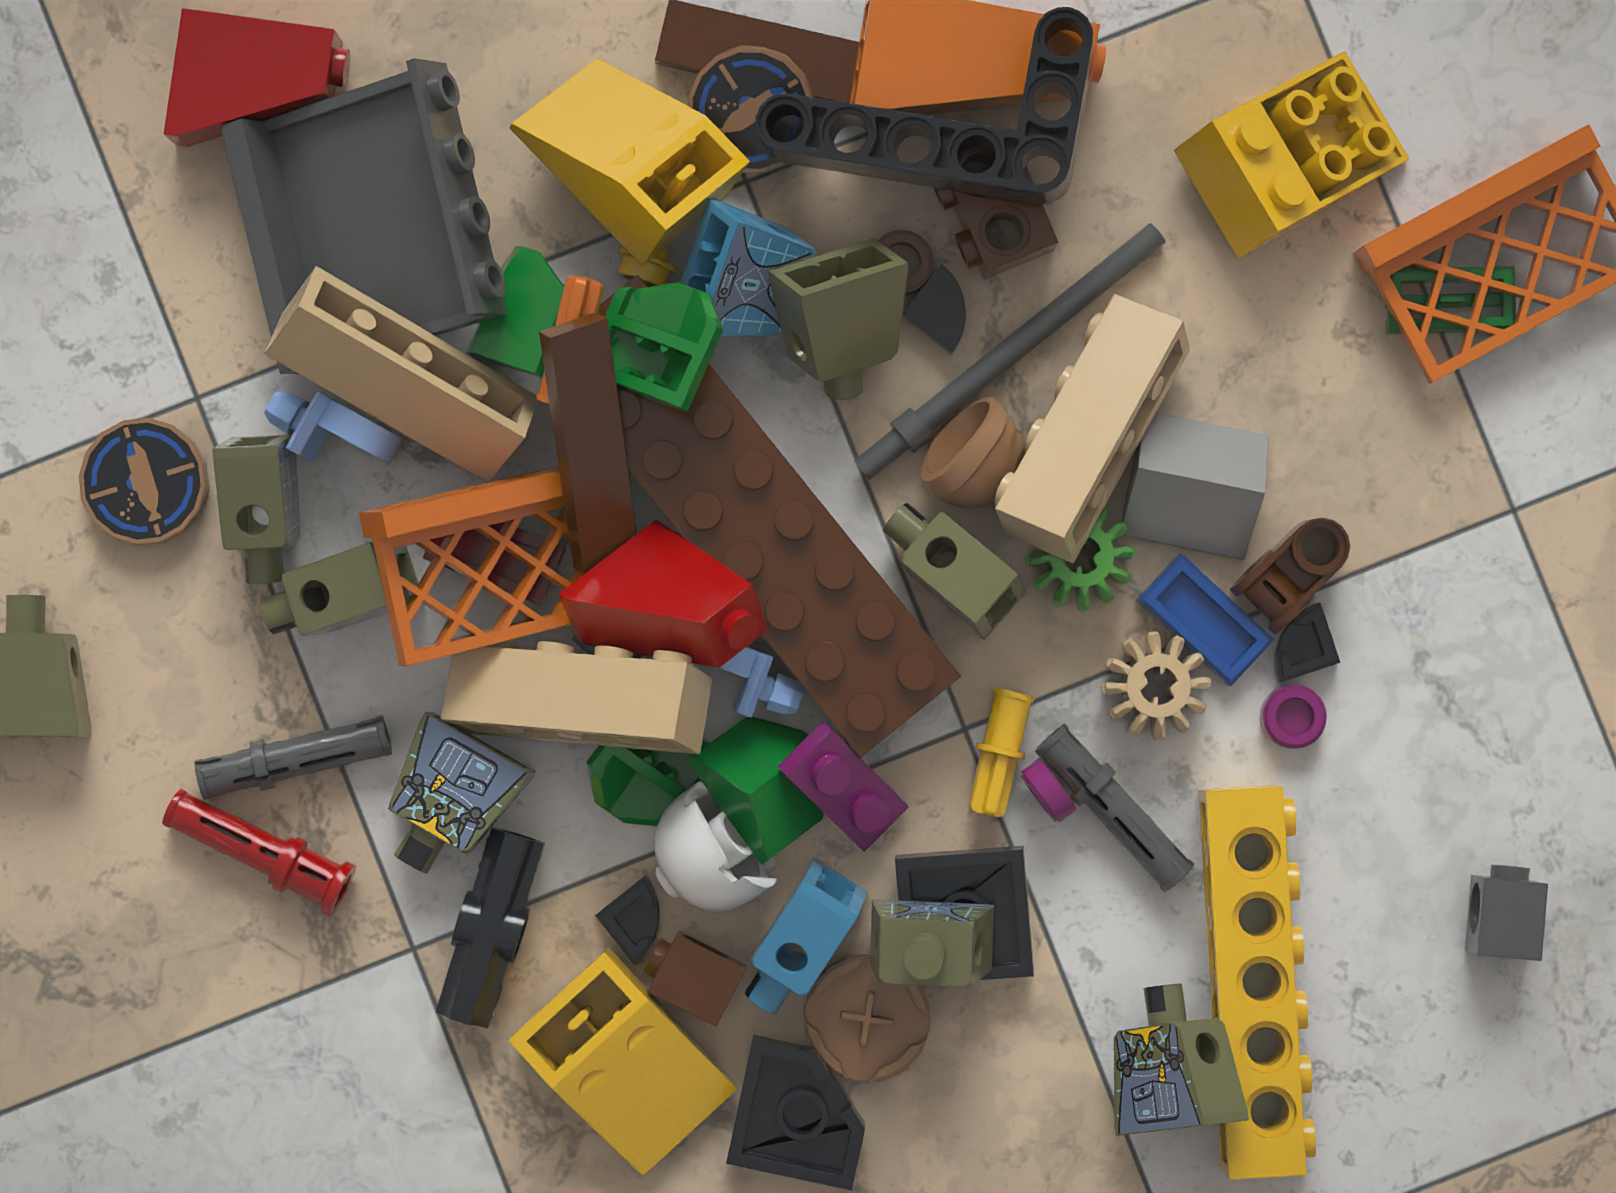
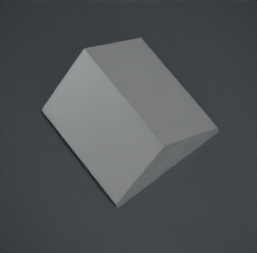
M1156 412L1135 450L1121 520L1127 527V531L1122 536L1244 560L1265 495L1269 435Z

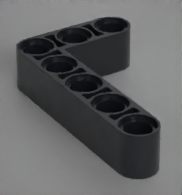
M1071 7L1052 9L1046 12L1038 21L1033 37L1017 130L796 94H777L768 98L759 107L755 117L756 131L767 152L775 160L786 164L1026 203L1050 204L1059 200L1068 191L1072 181L1094 59L1093 28L1088 18L1081 11ZM1063 30L1075 32L1082 38V45L1075 53L1069 56L1053 54L1047 48V43L1055 33ZM1049 93H1059L1067 97L1072 105L1064 117L1057 120H1048L1042 118L1036 112L1037 102ZM794 115L804 121L803 130L795 140L779 142L772 138L773 126L780 118ZM857 125L867 131L866 142L857 151L844 153L834 147L836 135L847 126ZM910 136H922L931 142L929 154L917 163H907L897 157L899 145ZM974 146L990 148L996 154L993 165L982 173H970L960 166V161L963 154L969 148ZM1038 156L1053 158L1060 166L1058 175L1052 181L1045 184H1036L1024 176V169L1028 162Z

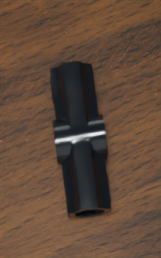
M496 827L491 828L481 862L478 866L479 871L473 890H468L457 918L451 945L455 946L435 1013L467 1025L484 1028L490 1026L502 992V984L508 964L514 963L524 935L530 912L526 905L545 842L513 831Z

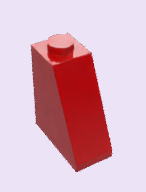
M182 8L163 134L175 145L188 147L222 137L220 126L239 119L265 121L334 97L336 86L345 87L347 84L350 69V50L342 48L343 41L334 29Z
M657 519L559 593L575 637L583 644L617 647L632 653L653 656V652L657 650L673 651L692 657L693 664L720 668L768 630L753 585Z

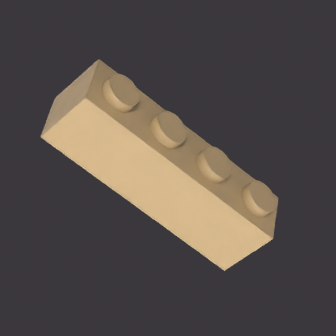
M315 266L282 312L264 353L290 370L297 372L342 398L347 403L356 406L486 482L493 478L525 439L538 402L536 399L537 395Z
M1116 294L1112 297L1104 314L1098 312L1091 319L1084 336V350L1075 366L1068 365L1061 373L1055 387V402L1045 420L1039 418L1032 425L1025 442V456L1015 473L1009 472L1004 476L995 495V510L1005 535L1071 563H1074L1190 351L1182 320Z
M508 640L452 655L441 720L469 734L700 754L713 678L691 665L692 657L686 654L657 650L653 652L652 659L633 658L631 651L611 646H596L594 655L575 654V648L549 641L538 642L536 650L518 649L519 645Z

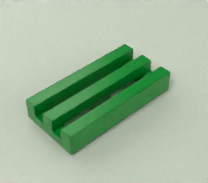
M1515 266L1494 267L1491 279L1515 286ZM1484 267L1454 268L1482 276ZM1421 268L1401 269L1390 275V278L1403 300L1426 306L1429 294L1402 295L1401 284L1432 283L1436 272ZM1447 275L1443 279V283L1465 282ZM1504 292L1486 293L1482 307H1501V317H1479L1478 322L1503 330L1513 325L1516 318L1515 296ZM1476 293L1439 294L1435 308L1472 307ZM1385 303L1388 319L1386 321V335L1402 334ZM1432 318L1428 334L1464 333L1466 328ZM1413 319L1419 329L1422 319Z

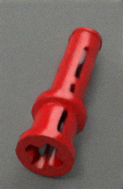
M182 788L172 798L163 817L162 824L164 826L172 827L216 851L268 875V883L272 884L273 889L279 892L289 889L320 904L321 913L329 917L334 914L343 900L356 871V865L349 861L340 865L308 849V841L300 837L296 839L290 837L286 842L235 815H231L188 794ZM205 823H210V824H212V825H214V826H216V827H218V828H220V829H222V830H224V831H226V832H228V833H230V834H232V835H234V836H236V837H238V838H240V839H242V840H244V841L250 843V845H245V844H243V843H241V842H239V841H237V840H235V839H233V838H231V837H229V836H227V835H225V834H223V833H221V832H219V831H217V830H215V829H213V828H211V827L205 825ZM265 852H268V853H270V854L276 856L277 858L274 859V858H272V857H270V856H268V855H266V854H264V853H265ZM303 872H308L322 880H325L326 882H321Z

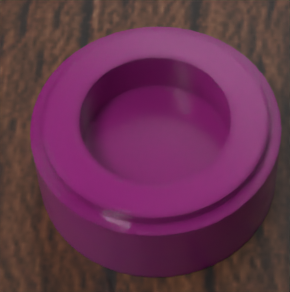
M1287 685L1275 689L1266 697L1260 711V722L1266 736L1273 743L1292 749L1303 748L1314 743L1323 733L1327 720L1326 708L1321 698L1313 690L1301 685Z
M1040 758L1021 771L1023 774L1021 775L1022 780L1054 822L1058 821L1060 823L1077 810L1071 798Z

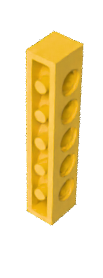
M1277 785L1198 789L1212 1018H1219L1225 1024L1249 1117L1247 1121L1219 1124L1221 1171L1229 1180L1307 1175L1306 1158H1314L1316 1156V1134L1313 1119L1303 1118L1302 1094L1312 1092V1069L1309 1055H1300L1298 1029L1308 1028V1005L1305 991L1296 990L1294 965H1302L1304 963V940L1301 926H1292L1290 901L1300 899L1299 868L1297 862H1288L1286 837L1296 835L1293 798H1284L1283 786ZM1256 833L1265 842L1266 856L1258 867L1245 870L1236 861L1235 847L1243 836ZM1262 898L1270 909L1269 922L1259 932L1246 933L1239 923V911L1248 900ZM1268 963L1274 973L1272 988L1262 996H1248L1243 988L1244 973L1253 964ZM1259 1028H1273L1278 1037V1046L1275 1053L1266 1060H1252L1247 1053V1040L1249 1036ZM1265 1092L1279 1094L1282 1101V1110L1278 1118L1269 1124L1261 1125L1254 1123L1250 1113L1254 1099Z

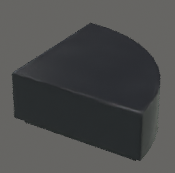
M941 264L904 310L902 316L951 355L956 349L964 330L966 308L964 296L957 280Z
M1320 602L1303 609L1284 628L1275 649L1274 670L1277 683L1341 663Z
M647 875L595 915L634 965L646 955L652 946L660 920L658 897Z

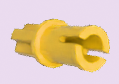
M994 688V698L983 743L977 742L975 749L981 750L969 800V809L979 814L1002 817L1006 812L1018 759L1025 760L1026 754L1021 753L1020 749L1034 697L1010 690Z

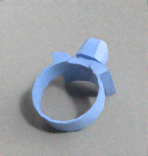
M276 392L264 413L271 424L292 436L285 448L311 462H314L330 432L389 465L403 442V439L319 392H316L311 403L289 392Z
M748 647L744 648L719 668L744 677L733 711L752 718L758 700L766 702L764 709L785 715L795 714L805 689L797 681L780 673H777L775 678L767 676L774 657Z

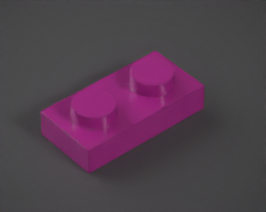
M824 721L778 765V768L863 852L909 808Z

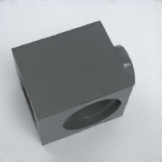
M1491 864L1490 876L1471 875L1465 951L1480 956L1542 961L1548 884L1529 880L1530 868Z

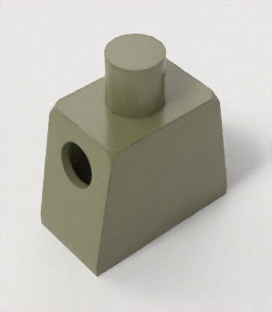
M875 238L769 271V280L786 352L794 363L815 380L824 381V393L832 399L849 400L859 396L862 393V369L889 361L898 352L908 277V263Z
M6 595V633H0V736H91L90 715L76 635L45 633L46 596Z

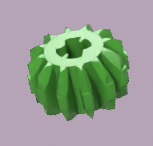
M1103 508L1084 543L1088 542L1095 551V554L1088 560L1092 568L1089 573L1082 574L1081 566L1071 571L1066 566L1064 559L1047 552L1032 553L1025 556V564L1027 566L1035 567L1046 564L1049 571L1033 581V586L1036 590L1047 587L1054 580L1060 584L1053 595V605L1057 607L1062 606L1066 602L1070 590L1075 589L1077 609L1079 611H1086L1090 608L1091 603L1089 587L1092 586L1102 602L1109 603L1114 599V594L1104 578L1108 577L1120 584H1127L1131 575L1126 570L1114 566L1113 563L1114 560L1133 558L1135 550L1133 547L1128 546L1113 547L1111 541L1121 537L1127 531L1124 523L1121 522L1114 525L1106 533L1100 529L1107 518V508Z

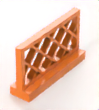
M1589 124L1353 252L1365 275L1370 274L1429 384L1616 284V269L1590 262L1599 229L1616 233V186L1596 151L1601 145ZM1585 170L1588 172L1599 193L1593 215L1559 206L1566 181ZM1554 187L1550 202L1534 198ZM1523 205L1546 212L1537 246L1503 236L1512 209ZM1606 207L1614 222L1602 219ZM1556 216L1589 225L1580 259L1547 249ZM1498 217L1494 233L1479 229V227ZM1467 235L1491 243L1482 276L1448 266L1455 240ZM1500 246L1534 255L1524 289L1491 279ZM1442 248L1438 263L1423 259V257ZM1543 259L1577 268L1570 293L1565 297L1556 299L1534 292ZM1408 265L1436 272L1426 306L1403 300L1390 275ZM1586 272L1602 276L1583 286ZM1445 275L1478 285L1469 319L1435 309ZM1488 289L1521 298L1514 324L1504 330L1478 322ZM1531 301L1546 306L1527 317ZM1409 312L1422 315L1419 329ZM1432 318L1466 328L1458 354L1439 365L1425 342ZM1475 331L1491 336L1471 347Z
M559 466L359 512L363 536L373 540L399 666H410L570 625L560 598L551 614L540 616L523 604L539 575H542L562 590L583 575L576 570L570 581H568L545 565L561 537L563 536L569 540ZM563 508L557 519L547 512ZM533 515L551 528L535 557L510 541L522 518ZM505 522L499 533L488 526ZM471 529L476 530L493 542L477 571H474L451 555L464 531ZM446 536L440 547L430 541V539ZM415 543L434 556L417 587L400 576L394 548ZM504 550L528 566L512 596L487 580ZM445 564L470 580L453 611L428 595L429 590ZM481 589L506 605L493 629L485 631L464 619ZM403 591L411 595L407 604L405 603ZM423 603L447 619V622L434 644L415 648L410 622ZM517 613L527 619L512 623ZM458 627L469 634L452 639Z

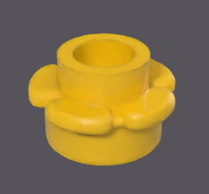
M625 247L619 248L617 252L622 257L617 274L627 280H631L638 275L647 287L667 284L670 274L676 275L678 272L677 267L668 262L671 251L666 248L662 249L643 266Z

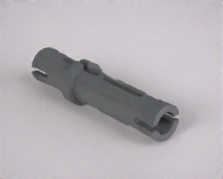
M382 715L359 723L335 727L269 744H266L264 739L250 742V748L222 756L195 760V773L201 795L204 800L229 792L259 786L261 791L275 788V782L349 765L366 759L392 755V747L387 725Z
M1065 723L1062 724L1034 752L1041 756L1073 790L1070 798L1078 806L1085 803L1118 839L1120 844L1157 881L1160 888L1164 892L1170 890L1191 871L1194 863L1186 858L1154 823L1151 817L1114 780L1113 776L1116 771L1107 762L1101 765L1068 730L1069 727Z

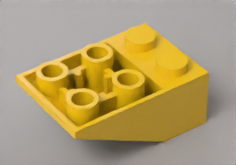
M1345 51L1212 120L1173 150L1238 259L1280 237L1410 159Z
M598 58L524 113L509 127L642 266L702 217L708 198L718 201L725 199L750 163L742 152L706 115Z
M608 947L519 1028L508 1041L574 1111L644 1176L738 1088L652 994L647 992L648 989Z

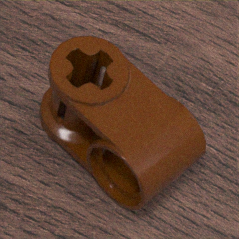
M1321 517L1302 521L1272 550H1268L1256 560L1229 590L1235 596L1243 594L1270 621L1268 629L1275 635L1285 628L1312 601L1315 593L1344 565L1350 551L1349 536L1344 528L1332 519ZM1314 528L1328 533L1333 541V554L1322 565L1310 563L1302 553V540ZM1263 581L1282 599V603L1263 586Z

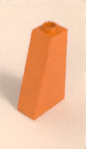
M866 0L849 103L921 115L1021 105L1034 32L1038 21L1044 14L970 0ZM1090 23L1093 28L1094 59L1088 89L1091 82L1099 83L1106 58V45L1097 43L1100 24ZM1063 30L1055 33L1049 39L1047 48L1053 54L1069 56L1081 47L1083 41L1077 33ZM1049 93L1043 96L1037 103L1066 100L1068 98L1059 93Z

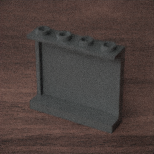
M413 58L406 61L408 71L265 121L239 119L220 126L271 337L282 312L315 266L435 336L507 314L503 298L506 290L505 278L500 266L494 260L488 236L490 216L484 202L478 195L472 170L475 166V155L470 141L463 133L457 108L460 101L459 89L454 77L448 71L447 63ZM277 361L280 374H298Z

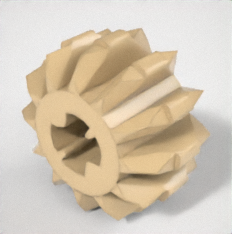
M1156 631L1148 632L1145 638V656L1136 642L1132 639H1127L1122 642V648L1131 663L1127 665L1119 659H1107L1105 667L1111 672L1122 675L1121 683L1108 682L1102 684L1101 693L1104 695L1122 693L1124 700L1113 705L1108 710V714L1112 719L1123 717L1130 710L1135 712L1128 724L1127 732L1129 734L1138 736L1143 730L1147 719L1150 718L1153 739L1164 740L1167 732L1165 717L1169 718L1173 727L1179 733H1185L1190 729V725L1181 709L1185 707L1197 714L1205 712L1207 705L1201 700L1190 697L1191 689L1203 690L1210 688L1211 679L1209 677L1190 679L1188 671L1198 667L1204 661V658L1200 653H1194L1180 662L1177 658L1185 642L1182 637L1174 636L1169 641L1164 654H1161L1159 633ZM1153 668L1154 675H1161L1165 672L1171 681L1163 688L1168 698L1159 704L1158 697H1149L1146 700L1141 693V690L1148 684L1144 673Z

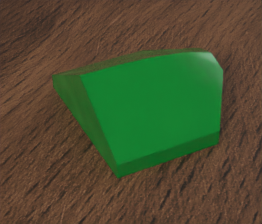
M515 246L501 266L506 283L503 298L507 314L477 323L466 354L480 361L543 377L544 364L539 331L555 326L565 284L560 281L539 251L523 246Z
M679 282L639 289L633 287L618 288L604 316L608 319L617 386L655 403L688 412L724 331L711 295Z
M746 717L702 748L700 754H694L686 761L762 865L823 819V811L778 768V765L808 734L803 730L760 718Z
M704 737L701 749L710 743ZM599 745L586 761L594 802L623 823L657 826L664 810L680 794L701 781L686 761L694 754Z

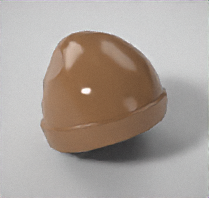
M984 397L970 404L943 424L928 444L920 471V477L926 491L933 498H938L947 504L957 507H982L994 503L995 495L1002 479L1007 473L1016 472L1026 454L1022 434L1016 429L1014 420L1008 416L1006 410L994 397Z

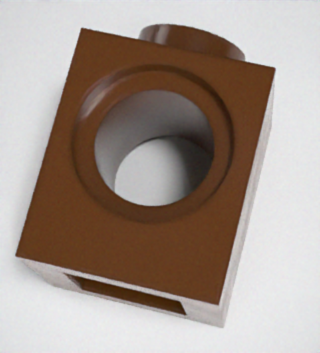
M679 930L672 943L660 938L643 972L654 978L647 991L648 993L717 1027L747 965Z

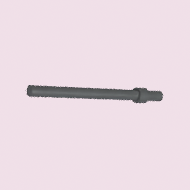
M1149 223L916 411L908 408L890 423L892 430L854 460L861 471L870 480L908 449L914 453L933 438L931 431L1165 244L1166 241L1159 230Z

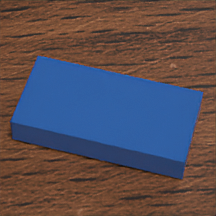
M1182 553L1178 554L1136 599L1174 636L1182 637L1185 640L1184 645L1193 654L1200 653L1204 658L1203 663L1227 686H1232L1274 641L1264 629Z

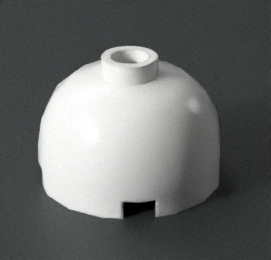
M702 781L697 782L680 794L664 810L654 833V850L658 862L656 876L661 886L669 895L674 898L682 897L691 905L712 912H719L740 907L756 899L775 885L777 879L767 877V873L777 867L775 856L761 865Z

